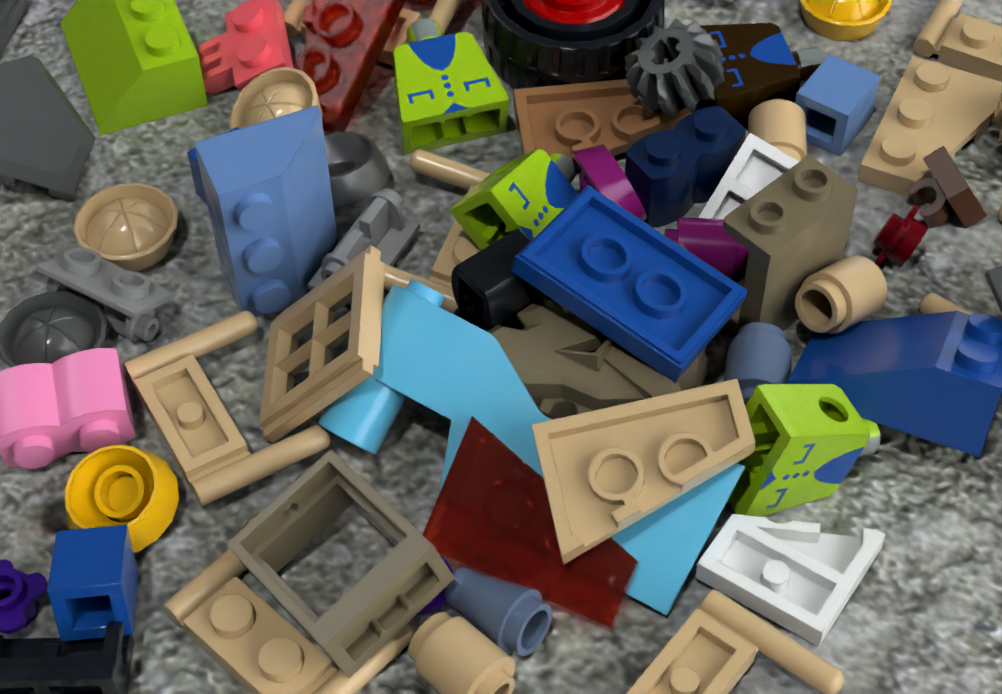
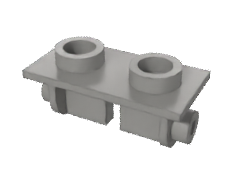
M384 189L382 192L372 194L368 200L367 207L332 253H328L323 258L322 266L307 284L308 289H314L370 245L381 251L380 261L393 266L420 229L419 223L403 217L401 208L403 199L396 191Z
M78 246L70 248L64 253L36 265V271L49 277L46 285L47 292L70 291L87 296L100 307L103 304V314L107 321L106 327L133 342H138L142 339L150 341L155 337L159 329V320L154 318V309L174 298V292L151 282L146 275L119 267L101 258L99 253L88 248H80Z

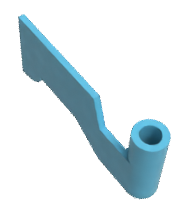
M413 279L409 281L406 289L393 284L383 302L379 367L373 370V375L328 405L318 424L341 438L376 455L407 397L451 420L440 492L562 558L532 429V424L552 419L541 413L501 344L492 334L441 308L446 297ZM735 463L572 559L569 563L667 616L745 466Z

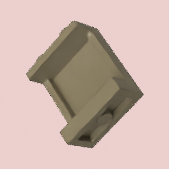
M805 157L724 217L723 230L745 246L749 253L745 277L737 283L747 289L748 293L739 309L722 327L724 332L733 338L740 327L753 322L769 323L784 331L799 319L795 308V298L804 280L808 276L842 260L844 257L858 188L815 158Z

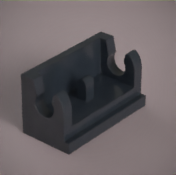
M109 621L105 637L61 642L60 638L5 639L4 635H0V694H128L134 648L133 636L124 635V621Z

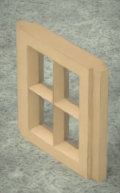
M372 245L280 313L276 320L270 323L259 425L264 427V439L272 443L276 442L373 375V370L379 367L385 263L380 261L381 251ZM352 300L351 310L335 321V312ZM313 329L312 339L298 348V339ZM349 338L348 350L331 361L332 350ZM309 367L308 378L294 387L295 376Z

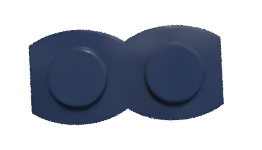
M711 106L694 111L680 120L674 130H664L647 135L634 143L627 151L625 175L646 212L647 218L644 222L651 227L656 228L677 221L678 217H683L687 214L694 203L708 202L744 143L746 129L721 106Z

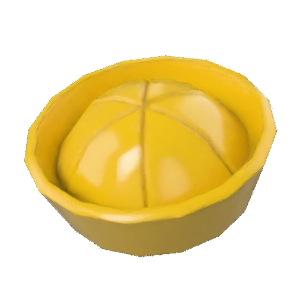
M799 0L807 25L817 34L832 40L852 41L862 39L876 29L891 7L892 0Z
M119 444L99 448L84 457L70 473L64 490L66 520L70 530L127 524L134 553L141 551L159 539L173 521L179 502L178 481L165 460L151 451Z

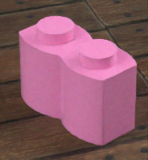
M88 349L64 356L52 364L30 363L0 371V456L6 467L37 469L50 464L71 451L92 453L99 448L116 444L120 445L136 437L126 374L117 349Z

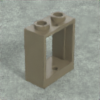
M331 449L312 466L304 469L285 491L264 510L251 517L245 523L242 530L225 544L251 575L349 678L455 579L434 545ZM350 505H353L395 547L326 612L318 617L277 572Z

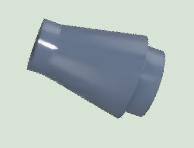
M462 567L453 574L455 579L446 586L444 593L446 603L457 609L507 654L516 652L521 656H526L540 645L551 624L552 608L549 604L543 602L542 595L538 590L480 574L469 567Z

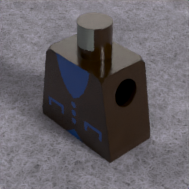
M773 23L700 25L706 30L707 34L711 35L712 39L717 41L721 49L725 81L714 87L715 100H701L698 102V106L700 109L721 106L748 131L749 113L760 103L771 99H784L795 103L800 84L806 83L823 62L821 53L816 47L790 51L779 26Z

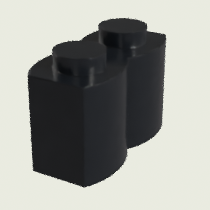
M517 228L456 265L451 275L452 290L458 306L454 315L487 332L497 325L519 330L524 329L517 318V313L541 297L551 301L550 297L511 271L516 255L532 240L527 238Z

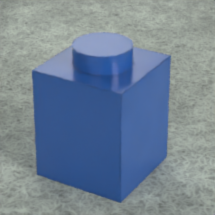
M127 524L56 531L47 592L61 642L105 637L109 621H124V635L133 634L139 573Z

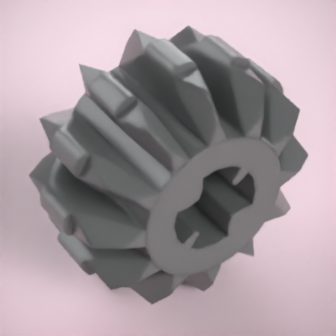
M676 18L667 29L662 30L654 25V31L650 37L635 38L636 51L624 57L627 65V73L625 75L628 80L627 86L632 96L637 98L643 108L652 116L663 112L673 120L681 109H688L694 112L699 101L715 100L714 87L725 81L723 61L721 59L723 54L717 41L712 39L711 35L707 34L706 30L697 21L685 26Z

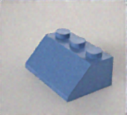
M317 105L194 143L221 271L239 311H249L255 318L265 314L276 313L291 306L306 295L309 291L307 284L322 266L323 258L328 253H332L338 243L322 116Z

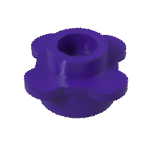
M5 559L0 560V595L4 592H11L12 594L7 598L0 599V632L11 634L25 628L36 617L39 609V600L47 594L48 584L42 574H25L14 569L11 561Z

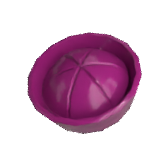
M603 144L572 152L571 158L580 174V192L589 185L642 221L647 218L646 212L632 185L615 158Z

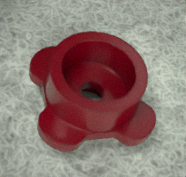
M916 204L912 206L904 219L893 213L874 239L873 243L882 248L874 261L878 267L886 258L901 268L926 234L928 227L914 218L920 209Z

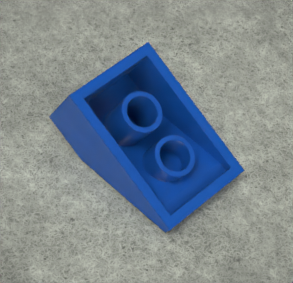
M960 311L860 321L835 334L814 332L792 371L787 384H834L843 390L861 418L980 457L1002 394V320L986 313H973L969 315Z

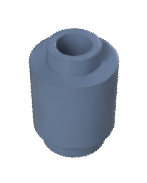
M753 322L740 327L736 332V336L730 340L727 349L724 381L738 379L745 406L757 385L787 384L790 377L792 349L787 342L785 333L775 325Z

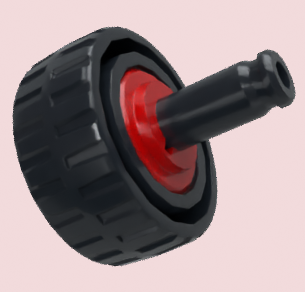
M483 0L482 25L486 56L496 73L515 89L627 79L625 76L627 65L624 57L636 51L635 38L650 37L653 34L654 25L662 30L664 29L665 0Z

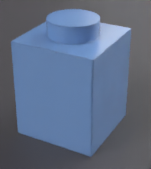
M829 54L796 94L795 104L799 105L806 115V141L840 157L872 117L880 75Z

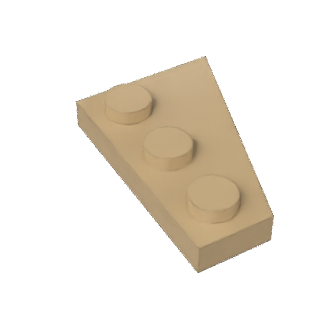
M912 56L860 164L857 181L910 197L907 189L912 183L922 178H934L923 160L925 156L944 146L954 161L955 154L970 139L976 141L988 130L989 123L994 118V112L1001 100L999 96L1002 93V82L952 68L939 62Z
M737 378L532 424L563 565L754 453L756 442Z

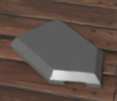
M29 55L0 64V181L15 184L16 180L49 189V195L72 201L86 160L89 159L93 149L95 136L40 59Z

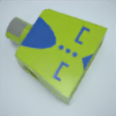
M425 18L413 22L406 31L409 43L398 45L393 50L394 89L403 155L411 154L418 149L429 150L505 133L507 130L509 98L473 35L467 32H459L442 36L439 25L434 19Z
M536 148L497 168L450 208L449 212L480 250H483L517 228L527 238L533 240L578 195V192L571 185L576 177V167L565 155L559 153L548 155L546 151Z
M834 384L757 385L745 406L756 442L755 451L737 462L745 466V469L728 501L736 514L762 517L830 496L837 491L859 456L873 454L878 450L880 430L877 423L861 418L843 390Z

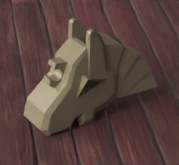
M683 243L679 244L681 247L686 249ZM542 297L517 313V318L524 329L519 330L497 325L488 331L501 344L541 413L552 420L700 387L706 377L708 368V357L705 356L704 348L676 383H674L563 306Z

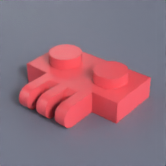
M249 0L241 3L234 10L224 14L227 32L202 43L198 47L205 91L209 94L220 93L234 85L241 92L255 77L271 69L293 68L283 9L278 0Z

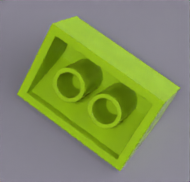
M77 0L61 21L62 32L100 136L208 106L199 56L175 0Z

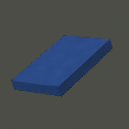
M589 185L516 255L511 269L513 273L674 383H676L739 309L748 293L747 289Z

